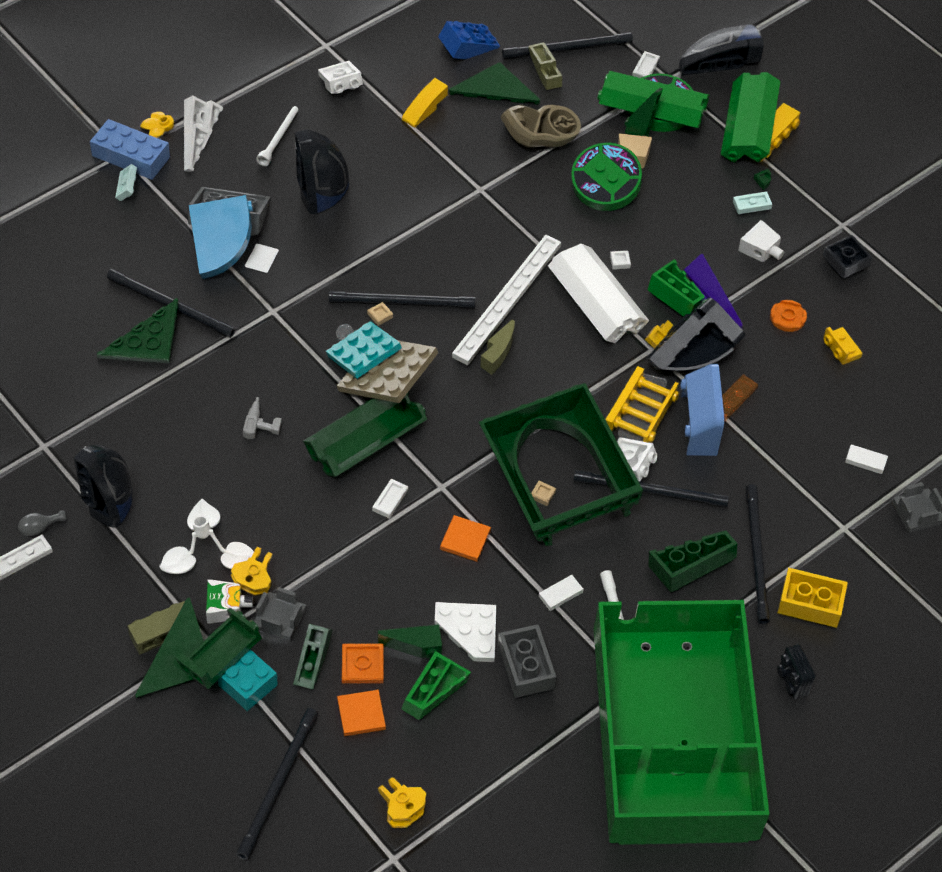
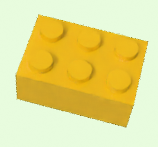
M788 567L777 613L837 628L842 614L848 582Z

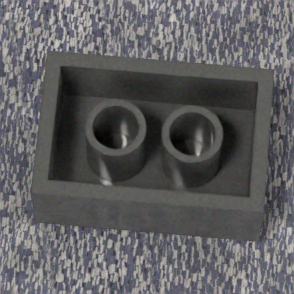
M539 624L499 633L498 648L514 697L518 698L555 689L556 674Z

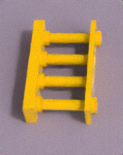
M637 366L605 420L611 431H613L614 427H620L643 437V442L652 443L656 436L655 431L672 402H676L680 392L677 391L679 383L675 382L671 390L645 380V377H643L644 369ZM638 387H645L666 396V399L663 403H660L637 393ZM636 400L659 411L654 417L630 407L629 402ZM627 413L651 424L646 431L621 420L622 414Z

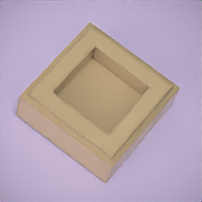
M383 302L367 310L368 315L378 326L393 318V313Z
M538 481L531 494L535 501L548 506L556 493V488Z

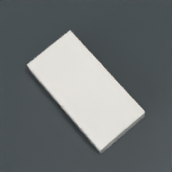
M644 51L632 76L641 78L652 74L659 62L660 56Z
M851 444L845 463L882 474L888 456Z
M391 479L373 505L372 511L390 519L407 493L408 486Z
M570 575L540 592L539 598L551 611L583 593V588L573 575Z

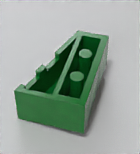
M675 259L652 274L647 289L682 316L690 314L705 298L694 282H690L687 279L685 271H681L678 268Z
M435 651L407 695L401 710L420 720L467 683L471 672Z

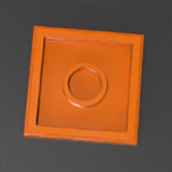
M454 515L440 545V550L477 562L491 527Z
M342 644V683H383V644Z
M379 690L337 696L344 736L386 730Z

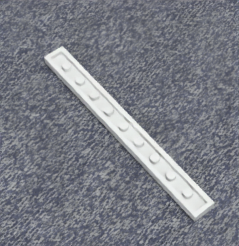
M548 235L542 238L452 353V358L469 365L561 247L560 241Z

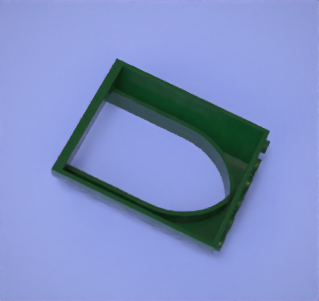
M586 383L574 385L564 391L555 392L553 395L539 398L534 402L522 404L515 409L503 411L496 416L487 417L479 421V425L535 538L539 542H544L546 546L552 545L553 534L618 509L622 511L624 517H627L631 514L630 509L634 504L637 505L641 499L643 489ZM536 429L557 430L576 438L591 453L612 494L544 520L517 463L521 446L526 438Z

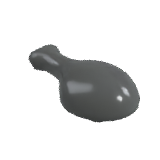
M61 510L57 514L50 516L30 513L20 520L18 530L25 536H37L51 523L66 521V512Z

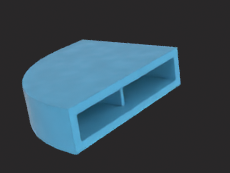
M246 195L189 205L199 274L202 279L216 276L228 270L245 252L251 236L252 223L250 212L253 211L252 202L248 201Z

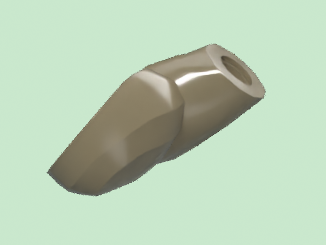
M517 105L507 109L501 115V120L512 138L526 148L563 146L574 140L581 129V122L578 116L572 110L563 106L546 105L539 110H535L523 105Z

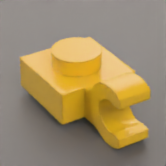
M667 320L660 327L656 325L645 340L655 348L667 335L673 324Z

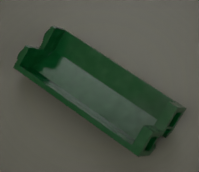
M409 393L404 396L400 403L372 398L303 440V443L315 463L319 461L324 466L323 471L326 475L336 477L427 420L425 408L419 402H411L408 397Z

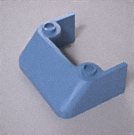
M709 364L685 375L684 379H681V397H687L689 424L685 425V437L689 439L687 455L717 456L724 428L720 372L718 364Z

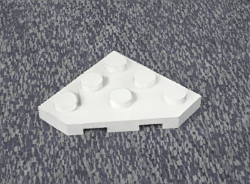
M436 602L435 625H439L440 629L442 628L459 648L462 647L473 661L494 662L496 605Z

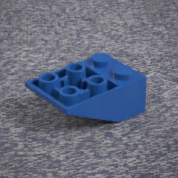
M446 21L438 36L451 56L458 59H468L500 47L496 38L484 24Z

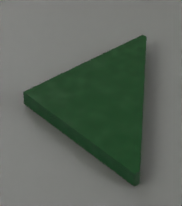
M500 62L449 89L450 95L456 93L464 94L466 97L477 98V96H482L493 100L508 99L511 102L524 103L526 101L534 102L536 105L540 104V99Z
M178 298L173 299V302L157 310L144 322L142 321L134 326L124 336L114 340L109 344L110 346L97 352V358L170 363L179 303Z
M190 597L184 602L135 694L136 698L195 680L180 668L175 659L180 652L188 656L203 642Z

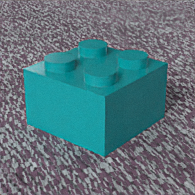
M249 650L218 679L219 686L246 711L250 710L278 685L277 673L252 650Z

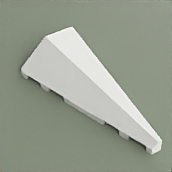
M195 96L184 100V171L186 172L194 170L195 162L199 160V154L204 149L213 131L212 127L218 120L219 112L223 110L221 105L211 100L204 102Z

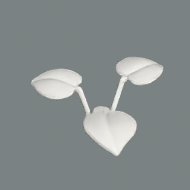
M201 499L192 509L187 519L188 527L194 531L192 533L190 551L188 552L185 547L170 549L164 555L159 567L162 571L170 574H182L191 570L196 564V558L192 555L194 553L196 537L205 539L211 535L220 551L224 553L221 556V563L229 569H232L234 563L247 561L249 557H252L254 551L241 542H231L224 549L211 529L220 522V514L217 509L209 505L204 499Z

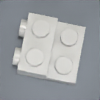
M350 61L318 69L319 77L325 82V87L331 94H338L343 92V90L355 89L363 85L361 72Z
M620 437L617 442L637 480L640 482L642 477H647L650 464L655 463L657 460L653 443Z

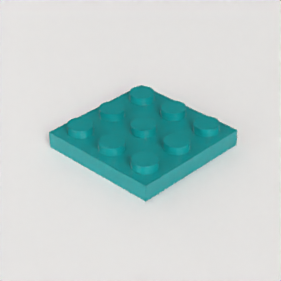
M370 321L349 334L339 343L334 344L326 353L330 359L358 379L402 349L400 342Z

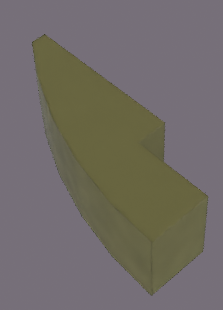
M543 42L528 46L532 61L545 89L550 90L562 87V74L556 67V60L546 44Z
M514 320L507 323L488 340L487 351L481 355L480 367L491 375L500 367L510 351L514 336Z

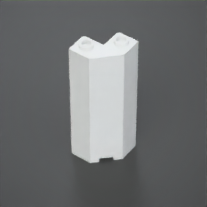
M579 244L556 255L548 265L606 341L616 343L627 330L637 334L649 322L648 318L591 247Z

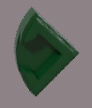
M769 169L754 174L753 179L763 190L771 182V172Z

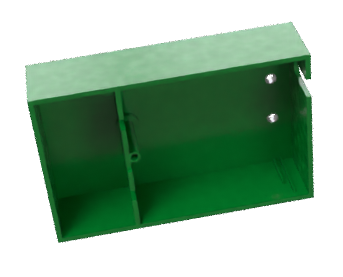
M744 600L638 601L635 617L630 620L619 619L622 607L621 601L598 602L593 630L609 842L627 845L742 843L759 840L769 817V806ZM688 646L690 649L685 650L683 647ZM642 647H648L649 650H643Z

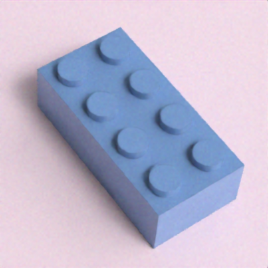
M110 119L104 123L90 140L93 157L123 169L133 164L137 167L136 174L153 180L170 158L168 142Z

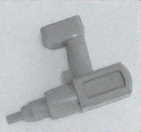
M256 397L252 408L249 409L246 416L243 437L254 439L257 428L279 435L282 418L276 417L273 420V424L263 422V419L259 418V397Z

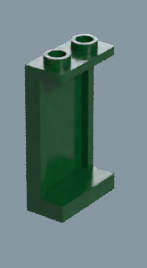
M228 608L229 618L188 656L180 652L175 657L180 668L207 689L262 639L258 631L260 629L253 620L248 621L239 610L234 611L232 608Z

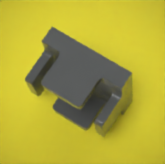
M921 482L906 486L903 495L893 498L892 503L908 533L942 524V497L937 488L932 489L931 492L929 488L923 490L924 484Z
M278 587L276 594L271 592H264L256 606L254 622L259 626V631L291 641L306 611V604L297 601L295 592Z

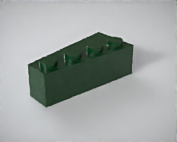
M725 530L703 536L701 540L685 541L683 545L675 547L673 545L666 546L664 550L656 551V549L649 551L648 566L668 590L673 592L736 559L738 543Z

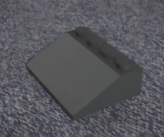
M201 187L189 205L246 195L248 201L252 202L253 207L250 215L252 223L251 236L258 235L263 227L271 197ZM189 211V214H188V224H189V225H192V224H191L190 211Z

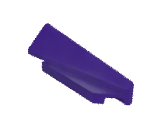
M700 254L684 269L686 275L705 296L704 299H714L742 329L743 324L704 255Z

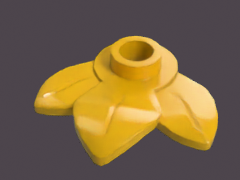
M154 112L151 114V118H147L142 122L140 127L150 130L149 135L158 138L164 132L170 131L174 127V119L163 112Z

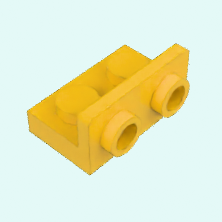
M830 327L826 328L823 337L824 343L830 347L835 358L842 365L862 357L863 353L843 327L834 331Z

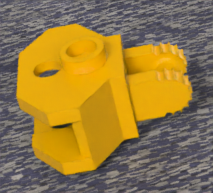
M256 547L251 558L249 557L247 561L234 563L231 569V577L234 583L240 584L241 590L254 596L261 595L264 592L268 593L271 587L267 566L273 554L268 552L264 557L263 563L257 561L261 554V548Z
M390 778L388 783L395 792L391 794L383 785L378 788L381 796L387 801V822L392 828H407L423 816L426 805V792L421 787L401 786L395 778Z

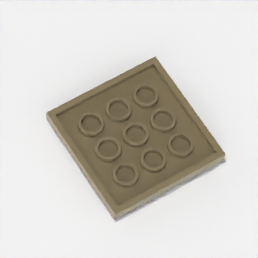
M398 341L402 349L358 379L347 372L337 385L339 392L400 403L436 357L438 350L432 346Z

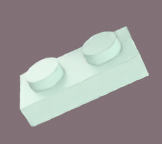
M133 164L120 171L115 196L119 201L130 197L134 192L133 186L137 167Z
M767 192L733 197V204L738 214L772 208V202Z

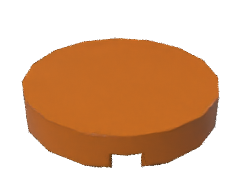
M782 300L780 303L774 304L770 312V320L773 325L785 332L800 330L804 327L807 319L806 310L802 308L801 304L793 300Z

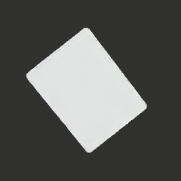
M256 244L245 267L267 273L279 250Z

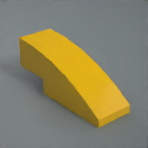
M434 78L413 100L403 114L402 120L414 128L437 110V104L448 96V85Z

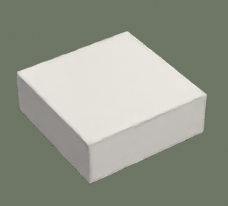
M628 251L610 252L612 269H627L631 267Z

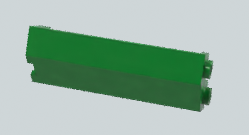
M609 71L605 76L602 90H599L597 100H600L599 104L635 112L657 89L662 88L663 91L655 118L700 128L703 112L706 111L710 95Z
M761 72L760 75L743 73L733 81L721 149L722 156L732 162H736L745 154L753 160L760 162L769 155L780 87L779 79L768 72Z

